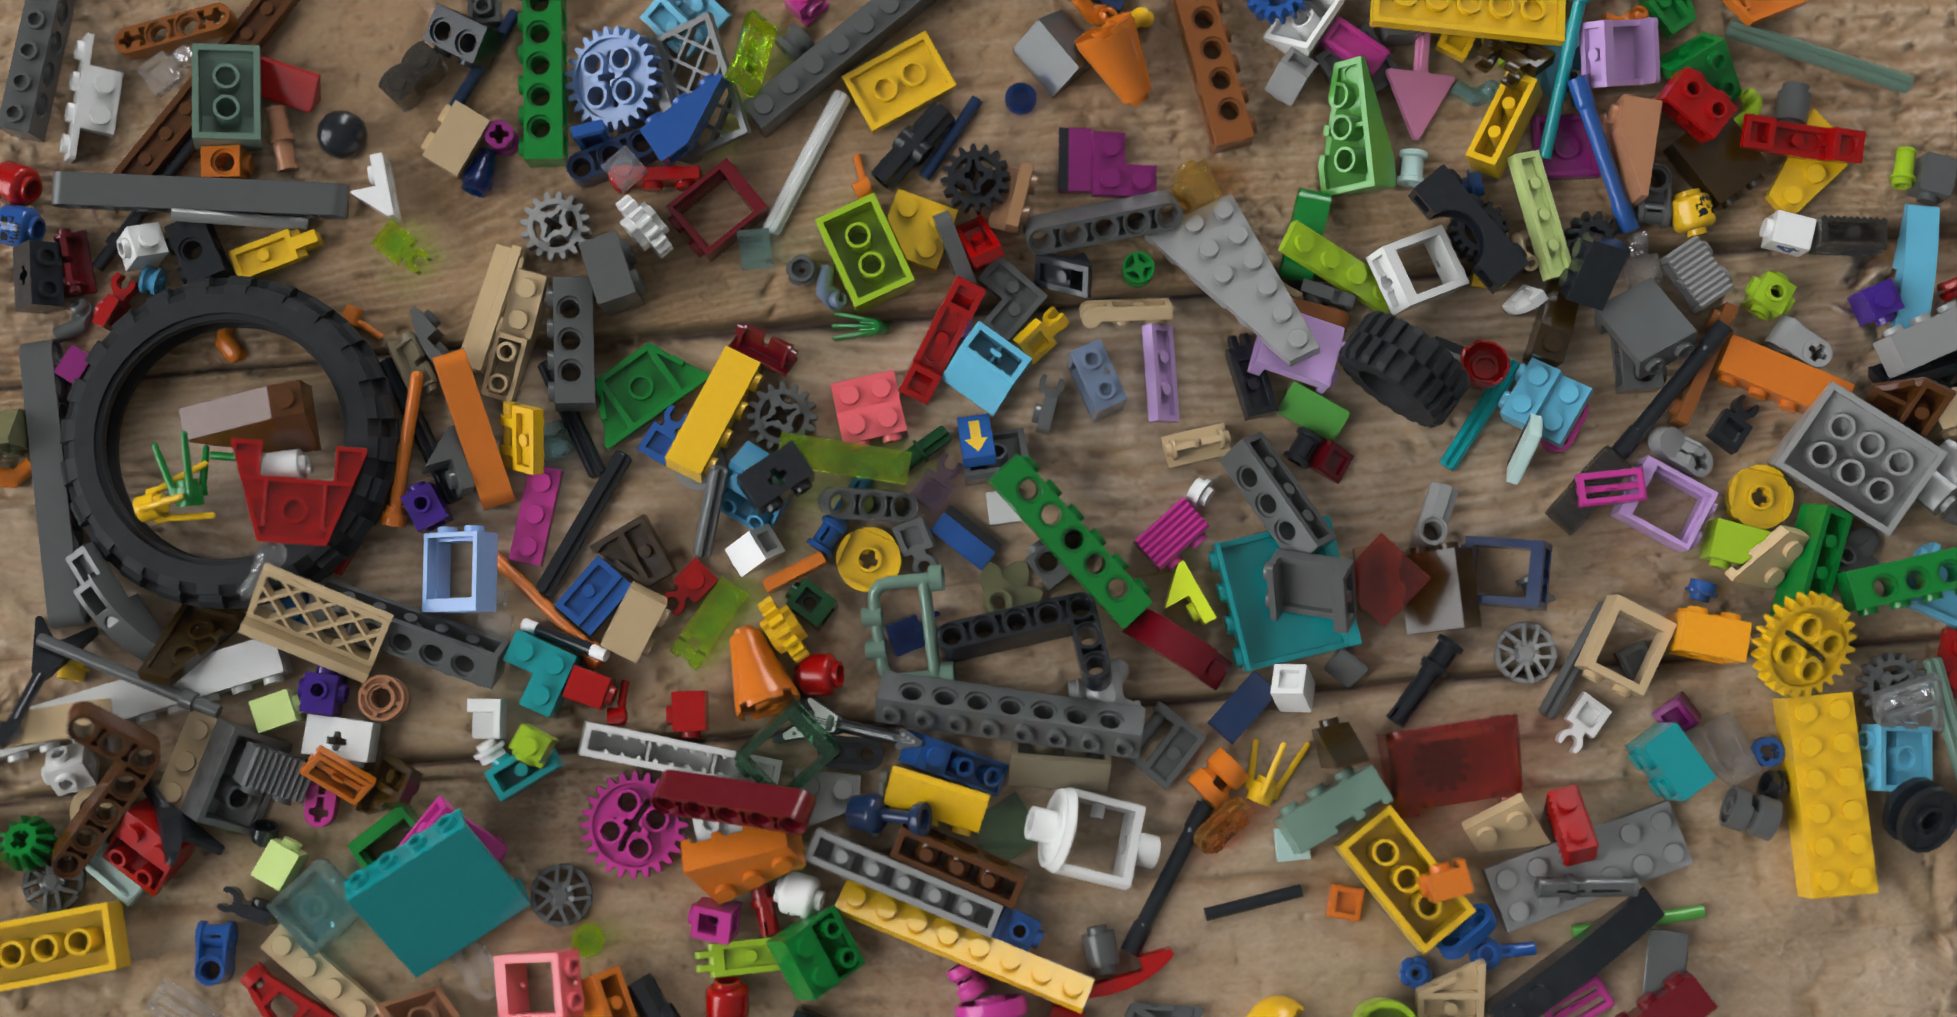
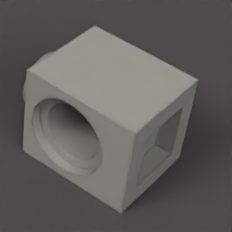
M1291 46L1278 63L1264 90L1273 95L1276 100L1292 106L1305 89L1319 63Z

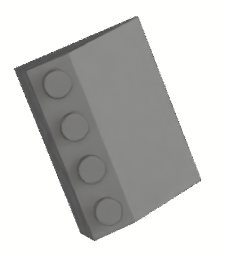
M1830 381L1785 435L1767 463L1842 510L1853 514V517L1877 532L1890 536L1948 452L1837 383Z

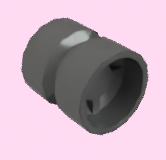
M1733 785L1729 788L1723 799L1719 822L1721 826L1739 832L1746 829L1748 835L1769 841L1773 838L1780 825L1783 805L1778 799L1762 794L1756 797L1754 791Z

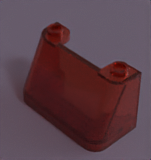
M1517 713L1376 734L1385 786L1394 799L1388 805H1391L1396 813L1400 814L1401 819L1420 816L1419 810L1491 798H1497L1498 803L1520 792L1524 793L1520 726Z

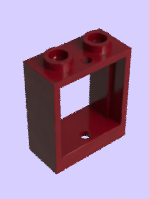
M725 158L666 206L671 214L667 218L679 234L685 231L692 239L688 242V245L699 258L705 255L710 262L763 221L770 213L768 206L728 158ZM726 180L752 213L709 247L684 217L683 213Z

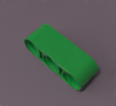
M1300 187L1290 224L1298 220L1323 236L1332 194ZM1283 254L1279 277L1302 282L1304 278L1312 281L1313 272Z

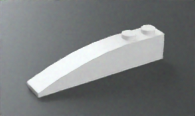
M585 720L577 752L582 756L659 771L678 770L777 786L783 762L782 760Z

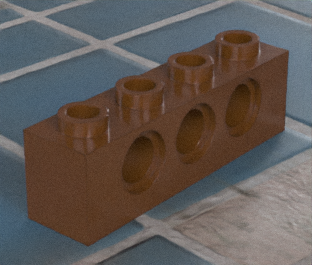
M908 824L902 825L889 856L892 859L1010 909H1014L1028 874V869L931 828L925 836H917L910 831Z

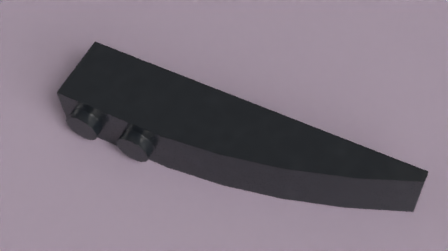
M1643 886L1639 889L1638 897H1628L1580 934L1570 939L1486 1000L1485 1009L1491 1017H1540L1616 959L1656 924L1665 913Z

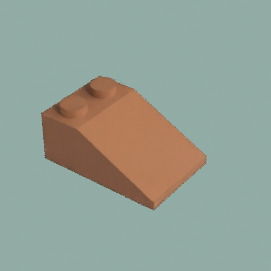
M1623 94L1614 104H1611L1606 113H1602L1600 121L1625 193L1634 208L1649 195L1663 101Z

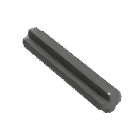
M711 465L708 472L693 552L697 557L709 558L713 552L729 473L728 469L722 465Z

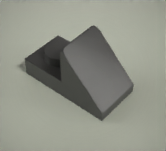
M452 425L447 427L422 474L448 468L445 471L447 484L451 490L455 489L457 497L460 498L471 495L475 484L455 426Z

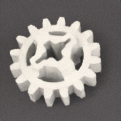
M628 194L615 204L624 217L619 223L633 241L644 251L651 248L655 254L663 258L674 249L665 236L670 231L650 205H647L645 202L638 205Z

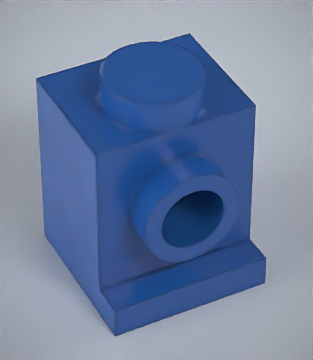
M1004 906L992 937L1028 952L1030 947L1037 949L1045 931L1039 929L1042 924L1040 920L1016 908L1010 909ZM1016 925H1023L1026 928L1024 936L1017 937L1014 935L1013 929Z

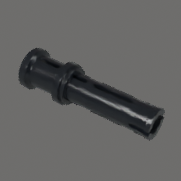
M1442 634L1438 635V642L1427 657L1423 656L1420 663L1422 667L1399 697L1394 707L1386 715L1388 719L1401 728L1405 727L1412 714L1437 680L1446 677L1448 674L1446 670L1457 654L1461 655L1464 652L1463 648Z

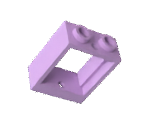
M1649 455L1640 458L1635 468L1643 467L1646 487L1652 476L1697 499L1678 538L1634 515L1633 512L1639 502L1615 504L1609 516L1677 553L1689 551L1690 548L1694 549L1702 537V532L1699 530L1704 520L1708 521L1717 508V503L1714 501L1719 493ZM1630 476L1627 482H1637L1636 476ZM1638 489L1622 490L1620 496L1639 494Z

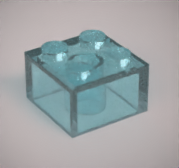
M328 858L316 860L266 906L310 957L322 953L360 918L357 912L346 902L343 882L347 879Z

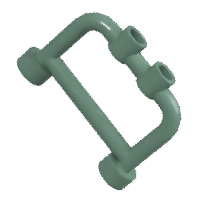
M929 565L928 572L887 576L874 582L868 591V608L861 609V621L863 628L871 627L872 640L865 641V653L867 660L875 659V666L879 676H882L883 671L894 672L888 665V644L884 633V612L880 596L888 589L918 587L928 670L903 672V674L957 681L955 662H940L932 592L945 591L943 565Z

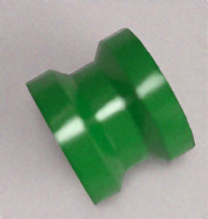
M1141 251L1129 254L1124 259L1121 269L1123 281L1133 288L1146 286L1151 281L1155 270L1152 257Z

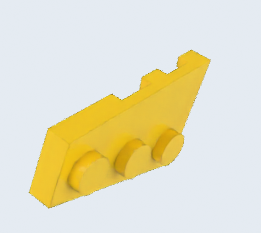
M1814 108L1809 111L1807 125L1833 128ZM1787 157L1777 172L1764 199L1776 211L1783 210L1796 214L1848 164Z

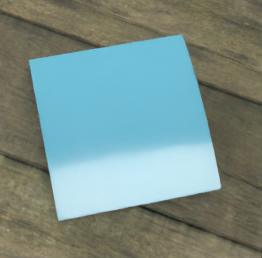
M654 0L640 18L659 36L706 12L713 13L718 31L720 32L732 19L733 15L718 0ZM706 24L697 28L693 41L702 45L705 44L709 34ZM675 38L666 44L678 55L684 40ZM691 44L684 61L687 62L701 48Z

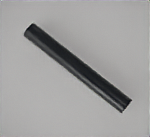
M1297 884L1203 909L1206 921L1301 898L1303 897L1301 885Z

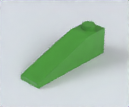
M1358 56L1334 63L1328 99L1331 111L1329 123L1324 125L1323 135L1326 136L1324 155H1320L1318 163L1321 192L1337 197L1373 193L1397 187L1394 155L1365 56Z

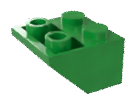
M835 905L816 912L807 919H801L790 924L766 942L797 1000H817L866 963Z

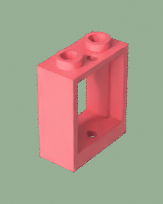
M579 948L518 951L493 956L498 1017L584 1016ZM551 961L555 1010L530 1011L526 963Z

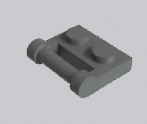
M1158 701L1153 708L1155 712L1143 726L1140 752L1165 719L1173 724L1172 728L1146 761L1140 756L1139 759L1124 758L1167 790L1207 737L1162 702Z

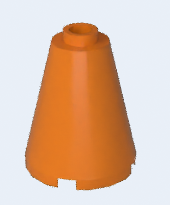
M1127 11L1106 19V24L1098 28L1096 26L1090 28L1075 40L1077 50L1123 104L1131 103L1132 106H1137L1149 98L1148 93L1152 90L1135 19Z
M752 625L736 629L734 631L735 635L729 641L734 705L737 719L746 721L744 715L752 714L754 720L766 718L789 709L788 702L793 698L796 703L799 702L800 694L761 629L753 628Z

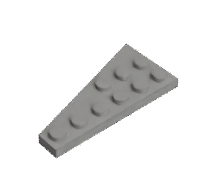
M1232 194L1183 215L1182 222L1176 228L1144 235L1145 240L1152 247L1156 246L1165 254V258L1173 265L1176 264L1187 273L1188 278L1223 309L1227 308L1234 314L1239 323L1245 328H1250L1261 338L1262 343L1290 367L1320 353L1319 344Z

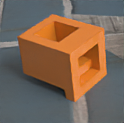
M1459 857L1451 859L1453 866H1450L1449 862L1429 866L1430 872L1417 877L1421 895L1423 897L1427 896L1430 902L1438 903L1474 893L1465 859Z

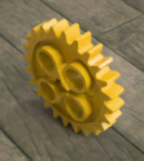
M1810 591L1807 596L1798 592L1795 601L1785 597V607L1783 608L1774 604L1775 614L1773 617L1768 614L1763 616L1768 622L1766 626L1756 627L1762 633L1761 637L1752 639V642L1759 646L1758 649L1750 652L1751 656L1758 659L1752 664V667L1759 671L1757 677L1764 681L1767 687L1784 697L1789 694L1793 698L1798 699L1801 693L1809 698L1812 689L1819 693L1823 692L1822 684L1824 682L1833 686L1832 676L1834 674L1843 675L1842 670L1839 668L1841 664L1851 663L1845 657L1846 653L1855 651L1854 647L1848 645L1850 641L1857 638V635L1849 631L1855 626V623L1848 619L1851 613L1843 609V604L1823 593L1818 595L1813 591ZM1786 630H1789L1792 634L1799 637L1802 642L1821 654L1822 659H1817L1808 653L1805 648L1786 636Z

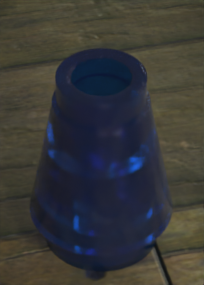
M480 147L478 153L461 177L463 182L461 188L466 193L475 197L485 198L487 193L492 191L498 153L490 148Z

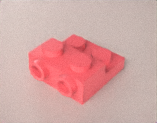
M894 370L830 384L845 448L851 447L852 451H860L870 448V442L883 440V444H891L903 440L902 435L908 434Z

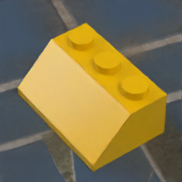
M893 765L883 802L889 806V809L910 811L911 807L916 803L927 802L932 809V826L939 827L940 822L953 825L952 832L970 837L972 831L979 833L990 794Z

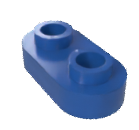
M1473 904L1472 906L1476 912L1436 944L1443 957L1449 960H1456L1465 956L1495 929L1497 917L1487 904Z

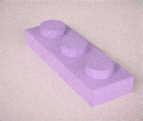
M1155 323L1142 325L1149 422L1169 424L1180 422L1173 326Z

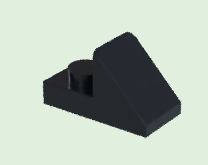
M1051 253L1045 255L1035 254L1034 284L1038 287L1088 299L1091 297L1092 264L1085 253H1080L1070 258Z

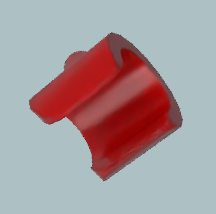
M622 680L617 700L618 707L607 708V722L611 726H622L628 721L626 708L630 684L628 680Z

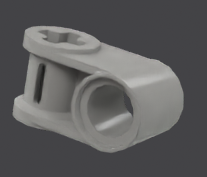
M1782 316L1763 342L1764 347L1817 369L1827 365L1833 356V350L1827 341L1808 330L1801 322L1790 316ZM1811 351H1813V352L1815 353V355L1813 356V359H1814L1815 361H1813V360L1810 358V357L1812 356V352H1811Z

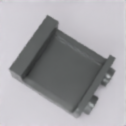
M1652 278L1608 300L1603 311L1598 309L1594 311V326L1601 335L1606 332L1611 334L1634 362L1635 375L1639 379L1647 375L1659 373L1666 365L1677 359H1685L1696 348L1697 330Z
M1277 549L1271 560L1266 561L1263 569V578L1267 581L1268 585L1265 604L1270 609V620L1278 621L1283 612L1333 619L1334 632L1347 634L1357 616L1354 560Z

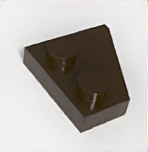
M644 514L590 545L592 551L614 563V566L633 576L634 580L646 588L654 586L677 572L650 520Z
M382 751L371 774L377 778L376 784L358 803L355 810L365 814H373L410 805L413 796L420 788L423 773L395 755Z

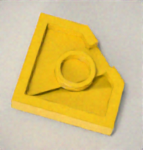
M898 189L887 221L897 239L906 262L937 272L945 250L932 216L948 210L955 225L959 210Z

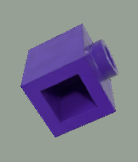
M1892 278L1847 297L1860 327L1871 322H1875L1877 327L1896 319L1895 312L1905 308Z
M417 482L407 488V494L400 497L412 522L420 533H430L438 527L455 520L437 485L434 483Z

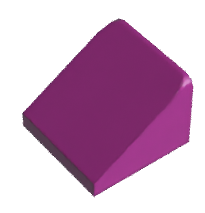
M74 345L70 346L54 373L73 384L74 378L79 379L89 365L84 361L89 352Z
M1683 691L1652 712L1658 723L1676 722L1684 733L1698 725L1702 719L1699 711Z

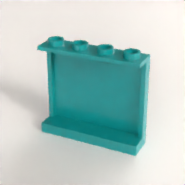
M1330 515L1324 516L1323 519L1333 531ZM1262 532L1221 543L1215 542L1211 545L1212 551L1208 552L1209 563L1212 571H1218L1220 583L1216 584L1217 595L1220 603H1226L1228 615L1224 616V622L1228 635H1234L1236 647L1232 648L1235 665L1236 667L1241 666L1243 672L1362 644L1356 618L1347 634L1334 632L1333 619L1283 612L1278 621L1270 620V609L1265 604L1268 585L1267 581L1263 578V569L1266 561H1270L1276 550L1281 549L1270 532ZM1336 539L1318 555L1340 558Z
M460 808L451 814L443 815L435 824L421 833H415L407 842L393 851L382 854L376 862L363 870L354 872L343 882L346 902L416 978L531 905L524 883L519 877L514 880L465 823L463 811Z

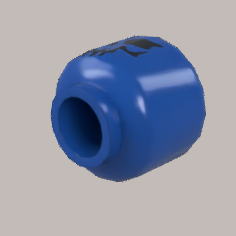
M6 204L0 208L1 244L15 247L27 240L42 241L46 231V223L36 209L14 204Z

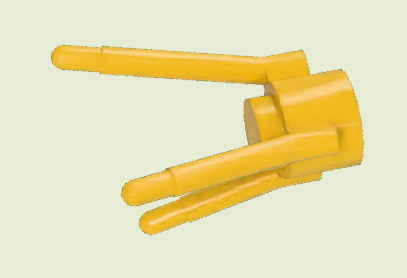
M205 460L192 466V474L207 467L209 462ZM184 471L172 477L174 484L185 479ZM165 482L156 487L146 489V495L136 497L133 500L134 512L143 523L154 520L155 524L158 525L170 521L203 520L216 517L214 512L166 514L170 511V504L182 500L183 494L179 493L167 497L164 493H161L168 489Z
M1254 738L1248 768L1250 778L1243 786L1249 789L1246 798L1267 807H1271L1273 799L1278 801L1282 789L1310 748V742H1305L1277 783L1273 779L1283 758L1287 743L1282 742L1267 776L1258 774L1255 780L1259 740Z

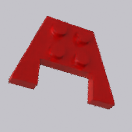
M231 438V446L235 455L256 541L328 546L367 457L368 448L336 446L334 480L328 481L262 476L264 441Z

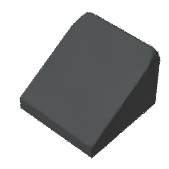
M1338 649L1324 666V670L1344 686L1351 687L1367 672L1368 666L1346 649Z

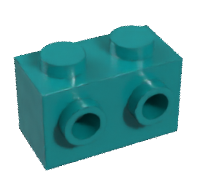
M555 748L543 769L534 765L529 766L514 757L515 755L510 756L507 753L491 763L493 768L484 772L500 802L511 800L564 768L565 764Z

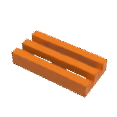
M818 551L769 576L762 583L766 591L772 594L828 565L822 552Z
M322 745L318 746L315 754L312 753L307 763H303L299 774L354 806H357L375 786L377 779ZM314 766L330 774L331 777L315 769ZM343 783H345V784H347L348 786L352 787L353 789L357 790L358 793H356V792H354L353 790L349 789L348 787L344 786Z

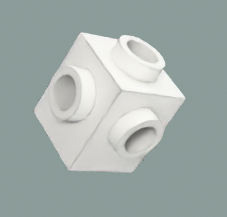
M77 742L66 746H59L46 752L45 764L41 768L42 778L46 785H51L58 797L78 792L97 785L100 761L91 749Z

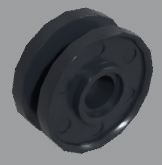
M1914 777L1901 783L1888 797L1882 812L1883 827L1888 835L1900 841L1906 848L1916 853L1930 852L1942 846L1956 830L1957 798L1953 793L1942 788L1938 783L1929 778Z

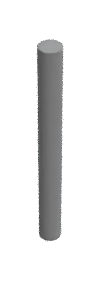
M171 208V221L289 230L299 229L302 231H307L308 218Z

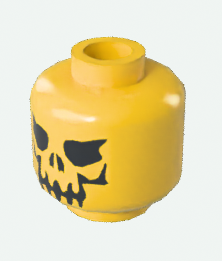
M1699 188L1675 194V200L1671 202V221L1674 231L1679 234L1687 233L1688 239L1696 235L1699 237L1707 234V227L1713 225L1716 221L1710 195L1704 192L1701 193Z

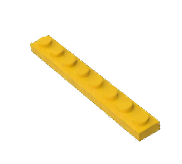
M847 879L835 904L839 914L1081 1014L1094 985L1095 979L995 938L985 936L850 879Z

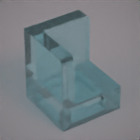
M770 229L738 230L737 238L740 243L742 270L775 268L773 238Z

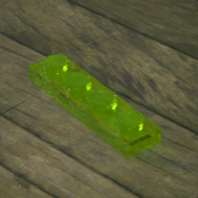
M781 432L779 448L793 440L814 471L907 485L912 452Z

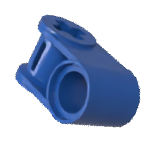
M200 921L195 932L196 956L194 974L197 981L202 985L223 984L233 977L235 972L236 945L238 942V925L236 921H228L227 924H209L208 921ZM212 935H221V937H213ZM213 961L217 962L220 966V974L216 979L211 976L209 971Z

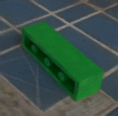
M1801 503L1794 528L1803 530L1810 536V539L1803 547L1802 553L1794 560L1785 573L1782 582L1778 584L1773 605L1785 607V597L1795 601L1798 592L1807 596L1810 591H1813L1818 595L1823 593L1831 597L1853 514L1830 505ZM1773 605L1770 612V616L1772 617L1775 614ZM1786 630V636L1800 639L1789 630Z

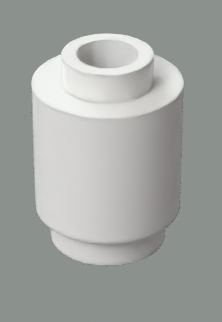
M300 449L268 452L262 459V476L306 479V475H309L311 472L310 459L308 455H303Z

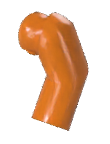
M235 328L217 330L215 346L222 356L231 363L244 361L247 357V350L233 337Z

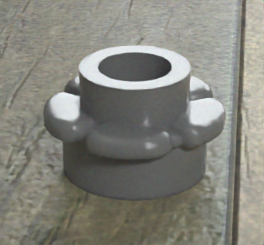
M797 255L788 262L786 273L789 274V281L792 284L808 286L816 279L815 274L818 272V266L808 256ZM800 268L805 269L803 274L799 273Z

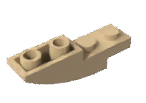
M522 268L515 269L500 331H496L480 394L503 401H514L540 329L545 307L542 306L550 276Z

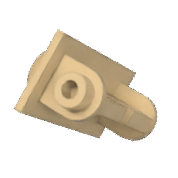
M1224 423L1161 437L1168 469L1222 457L1231 450L1229 445L1231 443L1230 433L1226 430Z

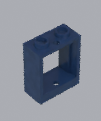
M1466 536L1465 544H1462L1461 547H1472L1475 575L1479 547L1530 551L1526 598L1478 594L1479 606L1547 611L1553 545L1539 540Z

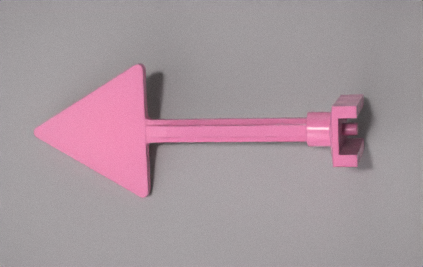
M1420 32L1416 38L1413 71L1394 68L1385 70L1413 141L1420 139L1455 81L1454 76L1428 72L1431 33Z

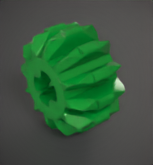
M21 815L19 822L9 821L10 829L8 832H0L1 837L4 838V841L0 843V851L2 852L0 859L2 862L18 872L23 870L35 872L38 865L41 867L48 866L46 858L52 856V846L58 840V837L54 836L55 827L47 823L40 816L30 817L28 815Z

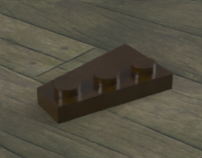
M182 604L137 670L140 680L172 687L239 630L246 612Z

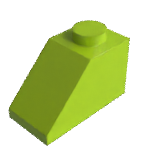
M1721 518L1710 520L1707 523L1699 559L1710 561V567L1720 570H1727L1731 566L1741 565L1752 558L1748 552L1757 544L1763 542L1771 531Z

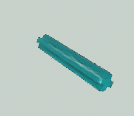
M1509 358L1510 368L1508 376L1496 387L1484 391L1442 456L1440 464L1450 471L1457 469L1499 404L1502 395L1513 382L1516 371L1521 365L1514 359Z

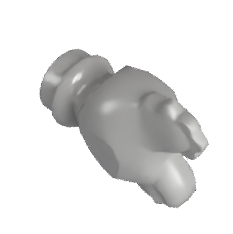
M1118 658L1110 661L1112 681L1103 691L1094 692L1089 690L1080 678L1068 681V697L1142 707L1140 700L1132 701L1124 697L1122 684L1129 674V665L1123 659ZM1104 670L1098 672V673L1095 674V675L1102 674V673L1104 672Z

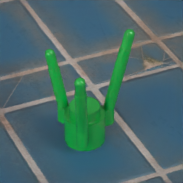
M181 431L185 480L177 481V488L159 445L152 443L151 446L167 485L169 496L179 493L183 494V499L176 501L177 508L205 505L204 496H208L207 477L209 465L200 470L199 483L198 478L193 479L187 431ZM208 445L203 446L201 462L205 460L209 462L210 447Z

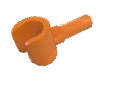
M855 154L853 158L859 181L851 184L857 198L860 199L873 193V189L865 173L861 154Z
M346 305L342 316L354 327L365 331L378 341H381L384 334L368 323L361 321L364 311L357 307Z

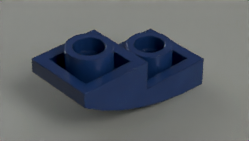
M1254 670L1207 723L1233 745L1273 700L1270 694L1271 684Z

